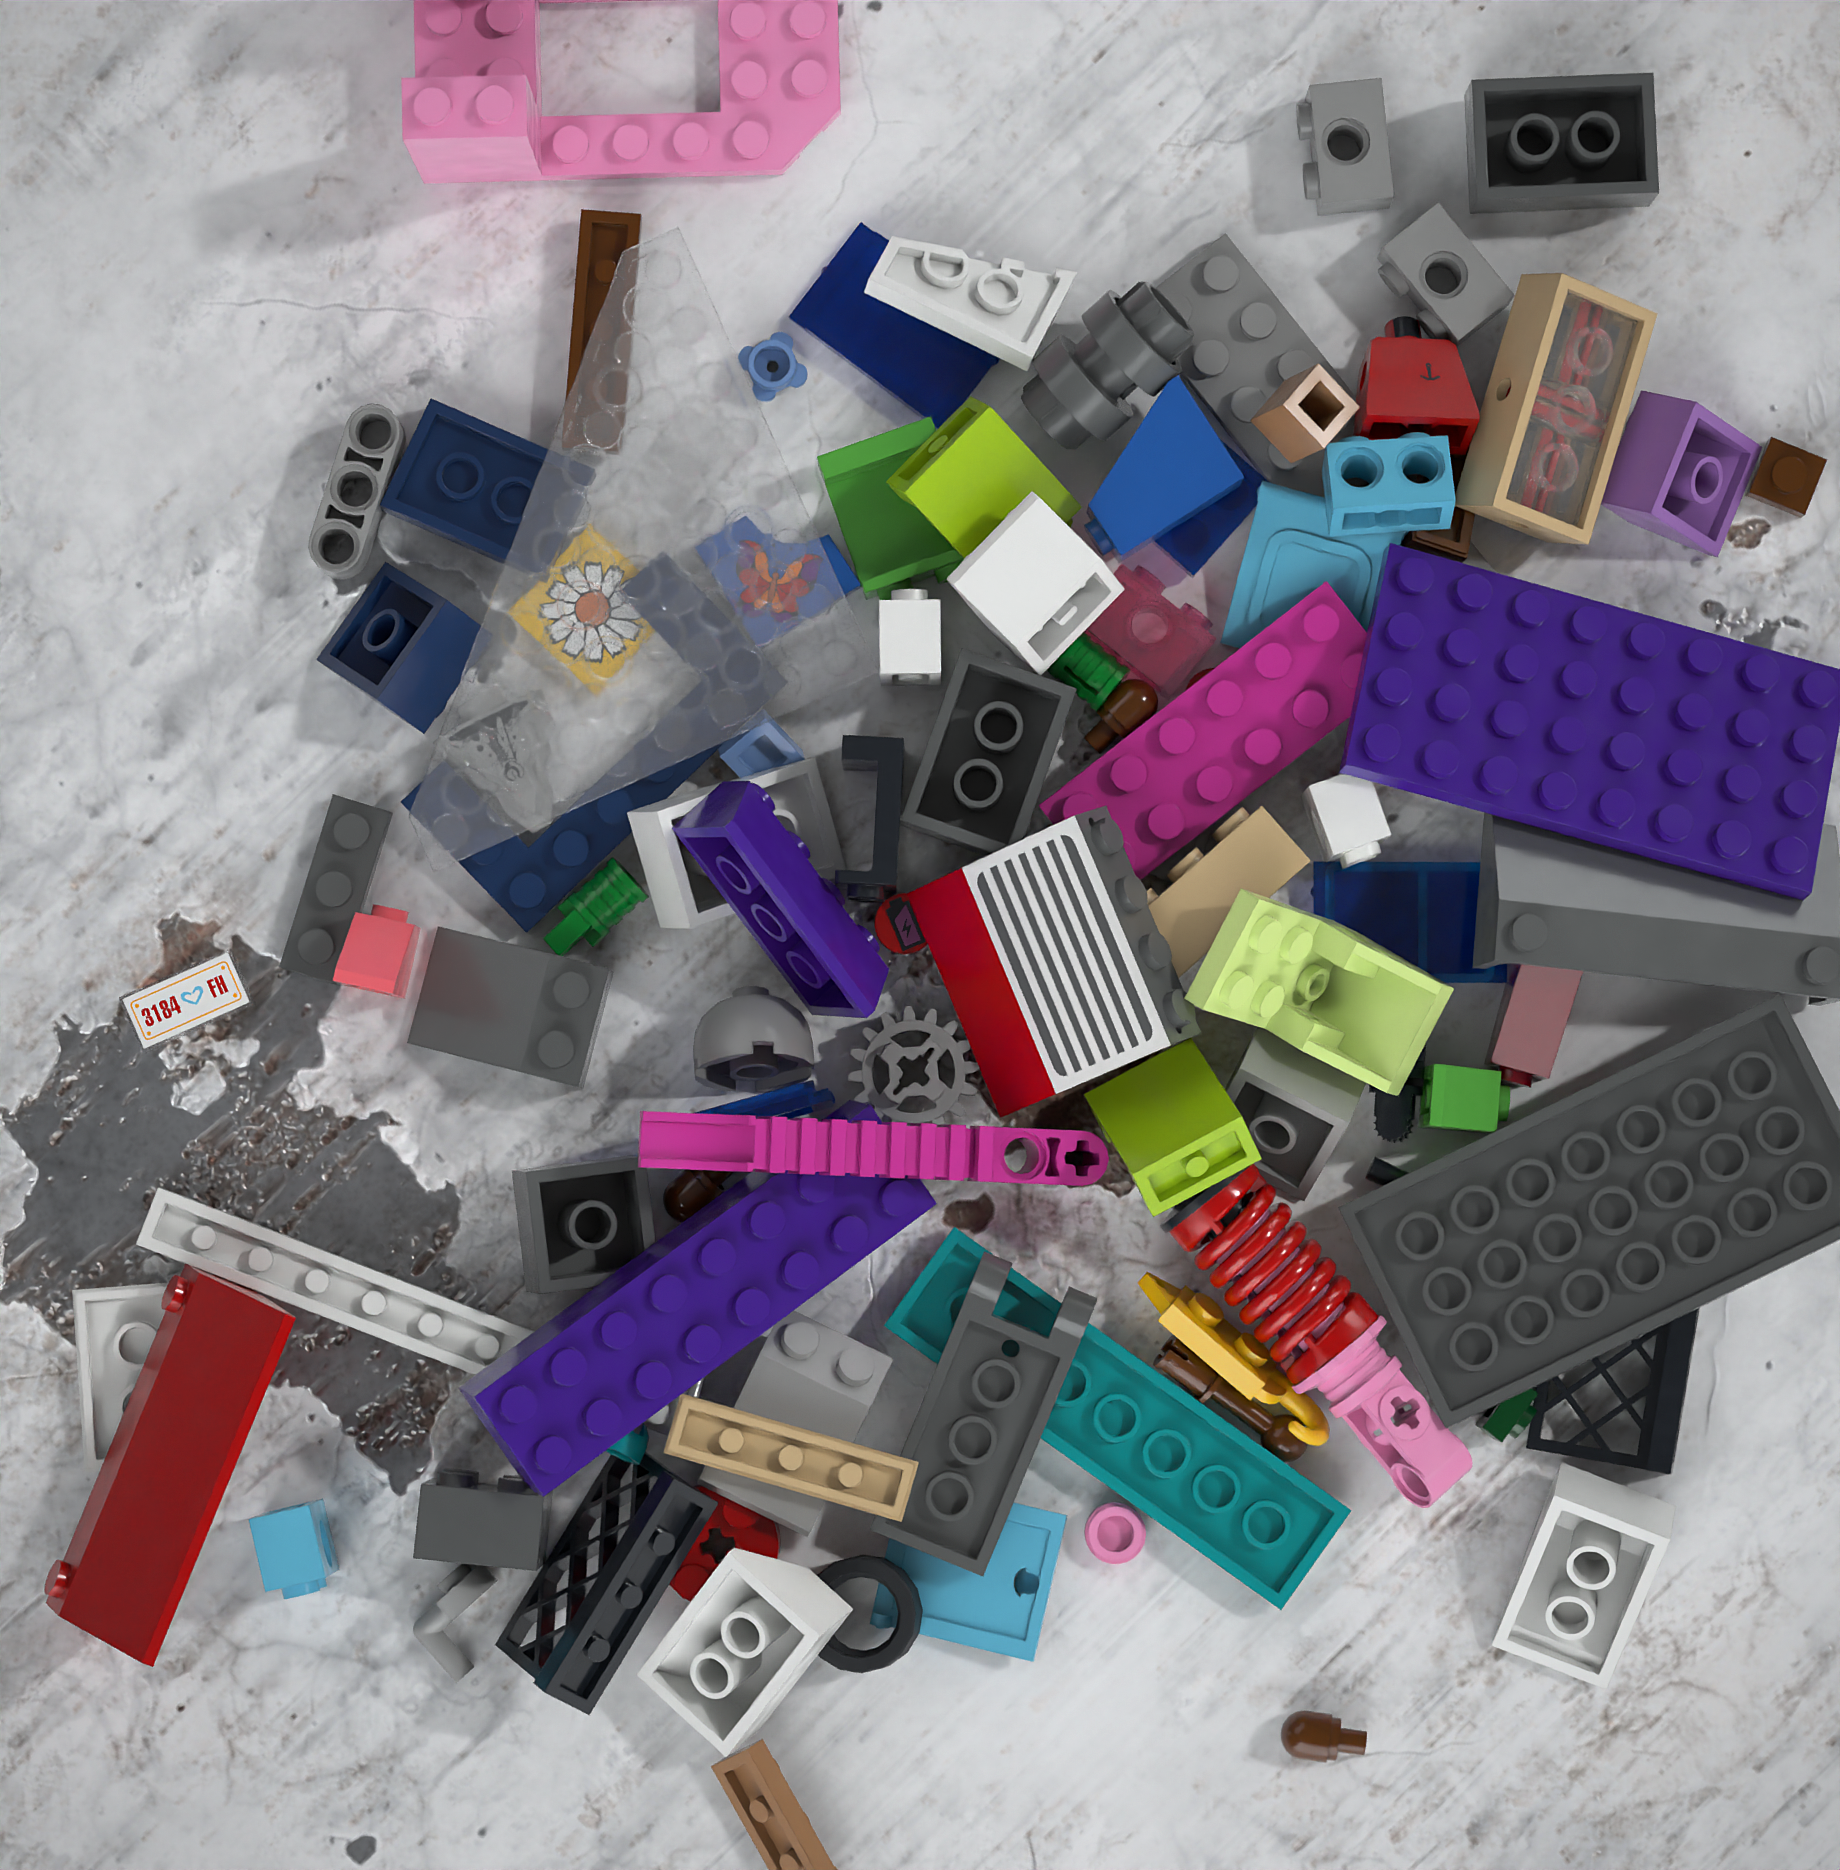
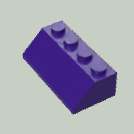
M723 781L672 827L673 831L811 1015L868 1018L876 1009L889 972V968L878 955L880 946L877 940L866 928L855 924L843 908L845 899L840 890L831 881L820 877L808 860L811 855L806 844L795 833L786 830L774 815L775 804L768 793L759 785L750 781Z

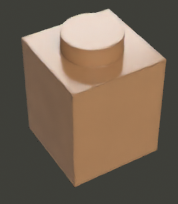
M1318 363L1286 379L1250 421L1290 463H1293L1324 449L1360 407Z

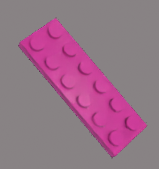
M1327 581L1038 806L1053 825L1074 815L1107 806L1112 820L1115 821L1122 832L1123 847L1136 877L1141 880L1351 716L1367 632Z

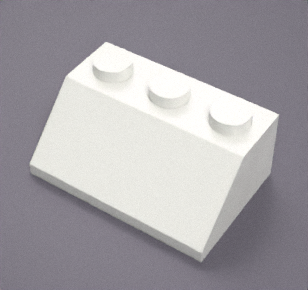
M733 1548L727 1553L636 1675L719 1752L727 1757L760 1730L853 1608L808 1567Z

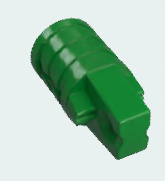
M1083 632L1047 671L1065 685L1077 688V696L1082 701L1089 703L1090 707L1097 712L1116 686L1125 681L1131 669L1118 662L1115 656L1108 654L1100 644L1092 641L1091 637Z
M614 857L606 862L607 866L602 870L600 869L593 879L582 885V889L577 893L574 891L557 907L565 918L543 938L556 955L564 956L583 938L594 947L611 932L610 928L617 925L623 920V916L634 910L640 901L643 903L649 898V895Z

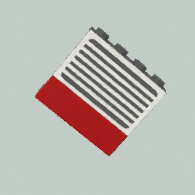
M1107 806L1074 815L907 893L1000 1118L1037 1104L1053 1095L1201 1033L1195 1019L1194 1004L1184 999L1187 993L1183 990L1172 964L1170 946L1164 936L1159 933L1147 904L1146 889L1133 871L1123 847L1122 832L1115 821L1112 820Z

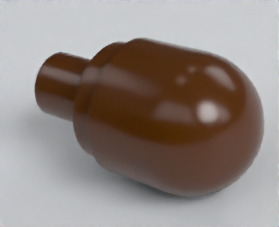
M1128 679L1121 682L1108 695L1105 702L1096 712L1102 719L1083 738L1099 754L1119 735L1123 739L1156 714L1158 697L1154 688L1149 683L1140 679Z
M682 1170L664 1190L663 1204L666 1212L674 1220L683 1223L724 1193L726 1190L722 1183L735 1171Z
M1304 1710L1291 1714L1285 1720L1281 1728V1742L1285 1750L1295 1758L1326 1763L1327 1760L1336 1761L1338 1752L1364 1756L1367 1731L1341 1728V1718L1332 1717V1714Z

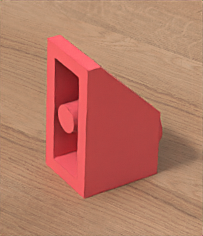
M373 904L371 915L355 912L335 968L333 981L348 987L405 999L421 928L406 923L409 912Z

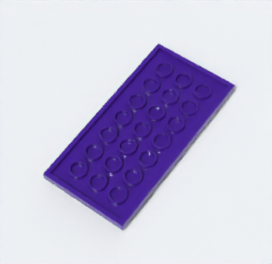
M1390 543L1383 552L1339 773L1804 900L1812 893L1840 727V669Z

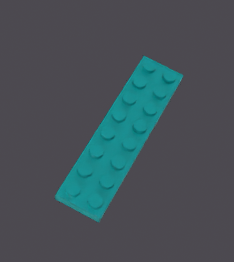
M953 1227L886 1321L884 1327L938 1365L984 1251L992 1253L956 1227ZM1011 1267L993 1314L1049 1336L1061 1303ZM1088 1323L1043 1430L1041 1439L1282 1610L1352 1510ZM1006 1340L1002 1344V1351L1007 1356H1015L1020 1350L1019 1344L1015 1340Z

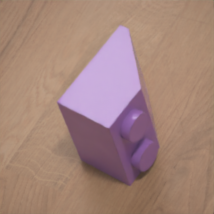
M1641 390L1617 448L1601 505L1633 525L1709 556L1718 557L1762 446L1696 401Z

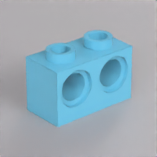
M1413 432L1404 434L1397 439L1369 440L1362 436H1351L1343 438L1338 442L1329 443L1325 447L1322 479L1329 536L1450 529L1456 499L1448 435L1430 436L1426 433ZM1420 474L1427 477L1430 482L1423 484L1414 483L1405 476ZM1349 478H1361L1367 481L1370 485L1366 487H1354L1346 483L1344 480Z

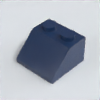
M385 562L316 660L391 713L425 734L434 719L444 711L447 701L465 675L477 664L482 651L494 635L447 599Z

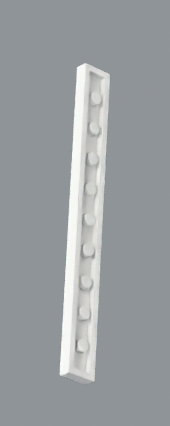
M158 1187L136 1245L474 1375L535 1332L164 1188ZM680 1396L643 1422L647 1426L648 1442L665 1448ZM699 1396L700 1399L726 1406V1404L720 1403L705 1396Z

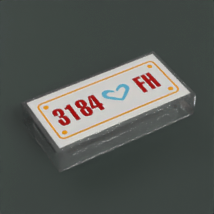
M227 949L119 997L142 1053L145 1054L256 1005L232 949Z

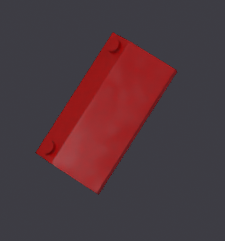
M186 1263L181 1275H174L165 1289L161 1304L162 1309L166 1310L65 1557L63 1561L58 1559L54 1562L48 1573L44 1588L45 1594L49 1595L46 1604L59 1617L133 1659L151 1667L154 1666L296 1320L295 1316L255 1290Z

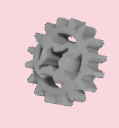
M905 1006L903 1021L895 1023L893 1018L885 1012L881 1014L884 1030L879 1034L867 1027L862 1030L864 1037L870 1045L867 1050H851L850 1055L856 1060L863 1062L862 1070L848 1074V1081L863 1083L865 1090L860 1092L854 1098V1101L862 1103L871 1101L880 1119L887 1116L892 1119L891 1122H907V1124L932 1121L933 1124L944 1125L945 1119L943 1115L947 1111L959 1117L966 1113L957 1100L960 1094L975 1096L977 1089L965 1082V1075L979 1071V1066L975 1062H964L962 1054L966 1053L971 1047L968 1040L956 1043L952 1038L958 1027V1023L955 1020L946 1024L942 1029L936 1025L937 1010L931 1008L926 1014L924 1021L915 1019L912 1006ZM911 1031L930 1035L922 1046L902 1048L891 1039L898 1034ZM947 1049L952 1056L955 1067L952 1089L947 1087L938 1077L937 1061ZM929 1050H934V1053L927 1060L928 1064L924 1070L926 1076L930 1079L928 1083L922 1087L914 1082L908 1088L904 1087L898 1095H894L893 1092L900 1085L899 1080L903 1075L901 1068L898 1066L899 1062L904 1058L914 1062L920 1056L923 1058ZM876 1055L889 1065L890 1083L880 1095L873 1082V1064ZM925 1096L936 1105L935 1108L921 1113H906L896 1110L906 1098Z

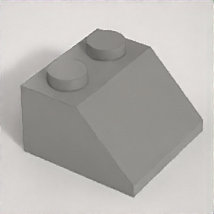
M1257 1027L1225 1087V1091L1242 1115L1262 1159L1254 1164L1267 1183L1305 1201L1348 1127L1366 1082L1299 1050L1270 1031Z

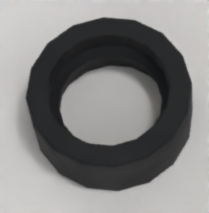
M859 1555L835 1561L817 1574L833 1591L850 1579L858 1577L875 1579L886 1586L893 1595L898 1610L896 1627L889 1639L880 1646L868 1650L849 1648L838 1641L833 1634L818 1654L821 1659L839 1670L865 1673L888 1667L908 1653L920 1633L923 1609L918 1588L904 1569L886 1558Z

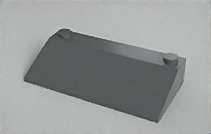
M1484 813L1473 968L1486 969L1498 964L1511 963L1809 996L1808 1005L1816 1006L1840 1001V854L1836 826L1823 824L1812 893L1804 900Z

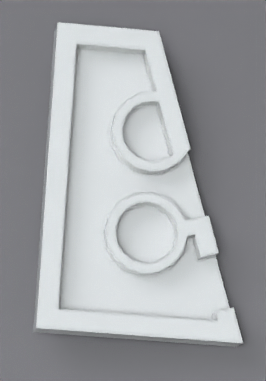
M892 236L868 279L864 293L1028 371L1074 282L1077 272L1056 268L1054 275L1026 270L1024 269L1025 262L1002 258L1000 264L970 259L962 249Z

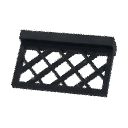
M1700 1308L1644 1334L1639 1339L1632 1340V1344L1603 1364L1598 1357L1592 1359L1591 1361L1596 1366V1369L1568 1389L1559 1376L1552 1378L1561 1393L1548 1403L1551 1379L1536 1386L1538 1395L1534 1399L1533 1407L1537 1409V1412L1530 1422L1526 1448L1671 1475L1673 1473ZM1657 1335L1652 1360L1642 1345ZM1636 1349L1651 1369L1649 1385L1627 1399L1607 1369ZM1601 1374L1622 1404L1592 1424L1572 1394ZM1647 1395L1642 1420L1632 1405ZM1566 1399L1586 1429L1566 1443L1541 1438L1545 1413ZM1626 1409L1641 1429L1637 1455L1611 1451L1597 1429ZM1591 1434L1601 1449L1576 1444Z
M645 1452L639 1465L633 1464L632 1482L621 1487V1479L631 1463L610 1455L495 1644L535 1679L533 1683L544 1693L588 1715L594 1709L718 1505V1502L712 1497L691 1486L647 1452ZM631 1502L630 1519L619 1524V1508ZM601 1518L600 1535L589 1540L591 1528L596 1520ZM599 1554L598 1572L587 1577V1560ZM569 1570L568 1587L557 1592V1584L565 1571ZM566 1607L565 1625L554 1630L556 1612ZM537 1622L536 1640L521 1647L520 1645L530 1628Z

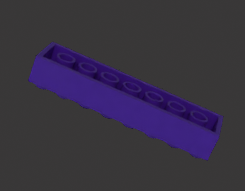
M854 1100L847 1101L824 1118L847 1120V1123H852L854 1120L877 1121V1124L882 1122L870 1104ZM753 1170V1172L704 1206L458 1387V1389L520 1478L526 1482L531 1490L544 1497L935 1206L937 1203L921 1179H907L908 1175H905V1178H881L879 1174H875V1177L850 1176V1173H845V1176L819 1175V1172L811 1175L787 1174L788 1170H785V1173H761Z

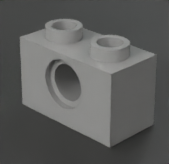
M1382 78L1309 85L1305 97L1306 103L1296 105L1299 140L1310 139L1312 163H1303L1302 168L1306 200L1316 199L1318 216L1388 209L1394 199ZM1336 135H1347L1356 141L1360 153L1352 160H1339L1330 153L1327 141Z
M1439 202L1385 244L1377 257L1383 265L1378 269V273L1388 288L1399 298L1407 294L1421 311L1416 315V319L1419 321L1424 332L1431 339L1450 340L1456 347L1504 310L1515 296ZM1434 267L1448 269L1456 279V289L1448 294L1434 292L1426 283L1425 272Z

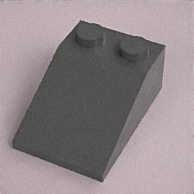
M438 926L407 1043L583 1089L614 972L609 968Z

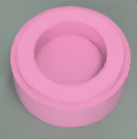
M1109 1502L1100 1505L1089 1515L1085 1524L1084 1534L1087 1546L1095 1557L1106 1563L1121 1564L1132 1560L1141 1551L1145 1543L1146 1529L1141 1516L1134 1508L1120 1502Z

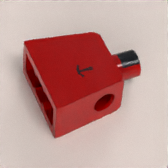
M1402 316L1390 320L1384 327L1385 337H1376L1370 340L1359 370L1356 403L1360 408L1355 412L1353 436H1362L1369 440L1397 439L1404 434L1413 432L1426 433L1430 436L1448 435L1450 454L1465 455L1479 423L1480 415L1456 345L1450 340L1422 339L1420 323L1413 317Z

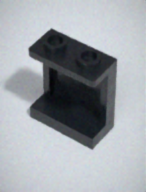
M843 735L841 756L843 770L878 772L872 868L869 871L835 870V886L839 890H847L848 901L884 903V892L897 893L905 752L904 738Z

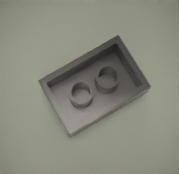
M1653 72L1471 80L1464 95L1470 214L1649 207L1659 194Z
M961 648L900 819L901 826L985 856L1023 840L1077 688Z

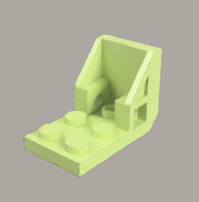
M1240 889L1184 999L1202 1010L1264 1028L1299 1050L1386 1093L1398 1096L1454 988L1364 935L1333 920Z

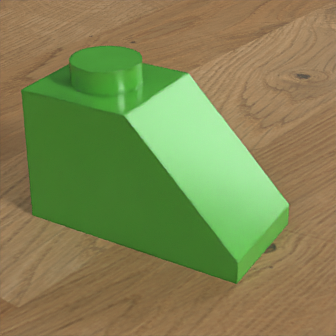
M1445 1064L1425 1066L1423 1096H1420L1418 1128L1493 1133L1497 1131L1498 1121L1507 1122L1510 1085H1500L1501 1071Z

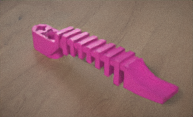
M640 1111L638 1167L738 1172H753V1169H755V1172L785 1173V1170H788L787 1174L815 1175V1172H819V1175L845 1176V1173H850V1176L875 1177V1174H879L881 1178H905V1175H908L907 1179L934 1180L935 1177V1180L964 1181V1178H968L967 1181L1083 1186L1093 1184L1099 1180L1107 1170L1109 1161L1108 1151L1102 1139L1094 1133L1086 1131L995 1126H970L969 1129L966 1128V1125L910 1123V1126H907V1122H881V1124H877V1121L854 1120L852 1123H847V1120L821 1119V1122H817V1118H790V1120H787V1117L762 1116L756 1119V1116ZM1014 1139L1023 1144L1027 1155L1025 1164L1017 1172H1013L1008 1168L1004 1157L1006 1147ZM1075 1151L1082 1153V1165L1066 1164V1152Z

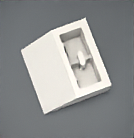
M1032 491L1015 509L1007 514L989 536L972 553L967 555L962 563L947 577V581L996 639L1040 676L1125 590L1102 559Z

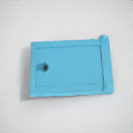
M1262 481L1261 486L1257 489L1258 503L1220 643L1241 648L1326 581L1367 632L1383 552L1390 543L1401 545L1409 531L1329 536L1325 497Z
M1014 1502L984 1576L889 1538L885 1558L904 1569L918 1588L923 1609L919 1634L1034 1662L1068 1515ZM879 1583L870 1624L875 1625L878 1629L895 1628L898 1616L895 1598L886 1586Z

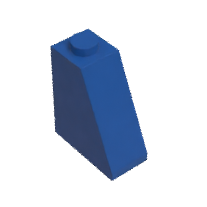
M1179 375L1167 382L1088 504L1086 513L1091 521L1084 525L1086 533L1102 556L1111 551L1118 563L1241 486L1244 479L1242 472Z

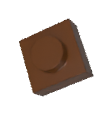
M1771 437L1766 443L1745 496L1802 518L1806 514L1827 459Z

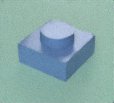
M764 710L760 711L718 748L722 760L740 778L805 760L803 750Z

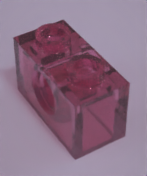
M1121 564L1113 575L1125 590L1084 632L1091 637L1092 641L1100 644L1108 654L1115 656L1118 662L1126 665L1133 674L1149 683L1157 693L1169 701L1213 647L1216 638L1208 632L1213 624L1190 604L1184 603L1179 609L1162 596L1161 593L1166 586L1142 566L1137 565L1132 572L1125 565ZM1143 613L1156 614L1165 623L1166 635L1156 643L1142 642L1133 633V620Z

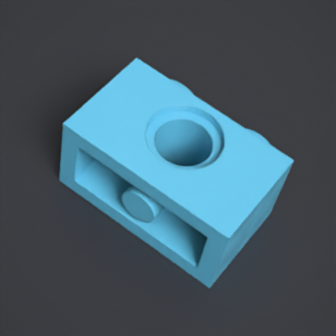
M323 1499L264 1512L249 1519L265 1592L282 1589L284 1599L318 1592L320 1588L327 1587L325 1578L340 1570Z

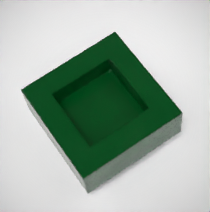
M1529 1389L1486 1410L1475 1426L1501 1443L1508 1434L1516 1439L1526 1429L1537 1412V1409L1531 1406V1403L1538 1393L1533 1389Z

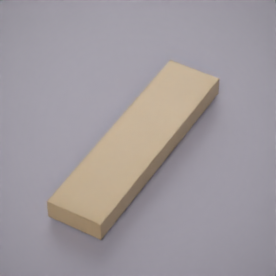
M683 1393L680 1395L663 1452L902 1522L919 1464V1462Z

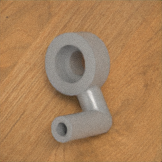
M462 1563L437 1585L445 1595L423 1614L413 1626L415 1637L456 1683L472 1670L474 1665L443 1632V1629L498 1581L487 1567L478 1565L473 1570L467 1564Z

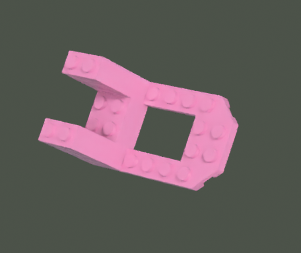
M414 0L415 77L401 78L403 141L424 184L783 175L821 131L824 132L841 114L838 0H718L720 112L542 116L540 3L653 0Z

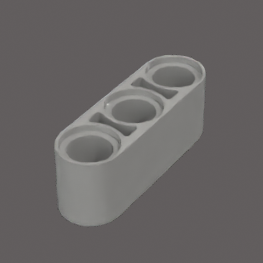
M367 404L360 406L349 417L309 537L308 549L312 560L324 574L333 579L346 580L353 578L363 571L367 564L384 513L381 510L380 503L400 464L405 448L406 436L403 426L393 412L383 405ZM375 421H383L391 426V437L387 444L378 449H368L362 446L361 433L365 426ZM356 478H366L371 481L373 486L372 495L365 504L354 507L348 506L343 502V489L349 481ZM337 535L351 537L354 542V551L347 561L340 564H331L325 561L324 547L329 539Z

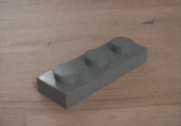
M334 794L332 795L279 968L340 986V983L333 981L335 968L355 912H363L391 822L392 812Z

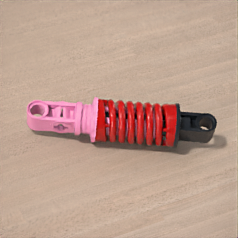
M1255 1164L1171 1207V1212L1160 1225L1165 1233L1170 1232L1186 1252H1193L1205 1246L1195 1256L1196 1266L1200 1270L1205 1271L1218 1263L1219 1266L1209 1276L1210 1283L1218 1289L1223 1288L1230 1282L1234 1283L1224 1294V1300L1229 1306L1236 1307L1246 1299L1249 1301L1239 1312V1318L1244 1324L1251 1325L1261 1317L1264 1321L1254 1329V1337L1258 1342L1266 1343L1274 1336L1279 1338L1271 1346L1269 1353L1274 1361L1282 1362L1280 1366L1293 1383V1390L1297 1394H1301L1317 1387L1320 1392H1323L1324 1397L1330 1400L1331 1405L1328 1408L1336 1419L1343 1417L1356 1433L1361 1443L1370 1450L1392 1477L1395 1486L1408 1501L1418 1507L1429 1508L1471 1470L1473 1465L1472 1458L1466 1446L1448 1428H1445L1443 1422L1428 1405L1424 1396L1413 1387L1400 1371L1403 1364L1395 1355L1387 1356L1383 1347L1379 1346L1376 1338L1387 1321L1382 1315L1379 1316L1375 1313L1361 1294L1350 1292L1351 1282L1346 1276H1334L1337 1269L1335 1262L1329 1257L1319 1258L1322 1248L1315 1239L1304 1240L1307 1228L1302 1222L1297 1220L1289 1222L1292 1210L1286 1203L1280 1202L1270 1206L1276 1196V1190L1261 1176ZM1405 1405H1411L1412 1408L1408 1411L1403 1409ZM1380 1429L1383 1433L1378 1436L1374 1435V1431Z

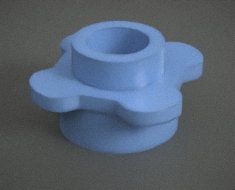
M784 332L772 334L770 340L763 341L755 347L746 346L738 355L739 367L748 371L753 382L752 394L759 401L770 402L775 398L777 392L789 386L799 388L807 380L808 373L806 367L797 362L792 351L793 339ZM776 362L779 366L776 372H769L767 370L768 363Z

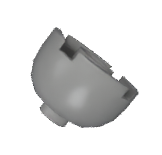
M759 986L738 988L733 991V997L718 1002L701 1018L694 1036L693 1060L695 1080L704 1086L722 1091L736 1092V1080L755 1081L756 1092L771 1091L794 1086L811 1077V1069H814V1050L809 1024L800 1010L783 998L769 995L768 989Z

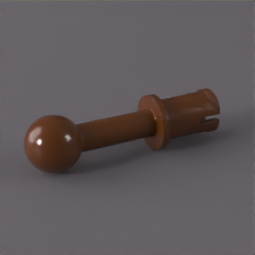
M1172 1335L1161 1348L1165 1353L1164 1356L1158 1354L1153 1362V1366L1163 1370L1194 1394L1193 1398L1203 1404L1211 1398L1258 1433L1262 1447L1284 1463L1295 1461L1304 1454L1308 1444L1298 1439L1288 1430V1424L1291 1421H1296L1305 1426L1299 1419L1289 1414L1274 1416L1253 1399L1251 1401L1248 1400L1175 1335Z

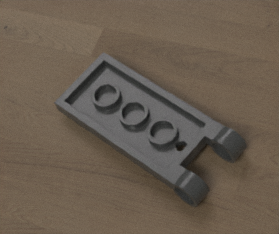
M985 1251L900 1454V1457L919 1462L902 1522L875 1515L870 1530L980 1576H984L1097 1302L1096 1297L1069 1286L1049 1336L993 1314V1310L1013 1263ZM1010 1339L1015 1340L1020 1347L1018 1354L1011 1357L1005 1355L1002 1351V1344Z

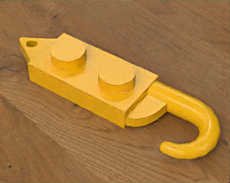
M1146 1272L1137 1282L1161 1314L1158 1322L1248 1400L1251 1401L1255 1397L1267 1404L1279 1402L1305 1425L1303 1426L1296 1421H1291L1288 1424V1430L1306 1444L1320 1446L1328 1441L1330 1427L1321 1408L1305 1392L1297 1394L1293 1390V1383L1276 1368L1277 1363L1270 1358L1267 1347L1263 1343L1258 1342L1254 1335L1246 1332L1241 1333L1224 1318V1313L1220 1306L1212 1298L1203 1293H1195L1186 1285L1179 1289L1149 1272Z

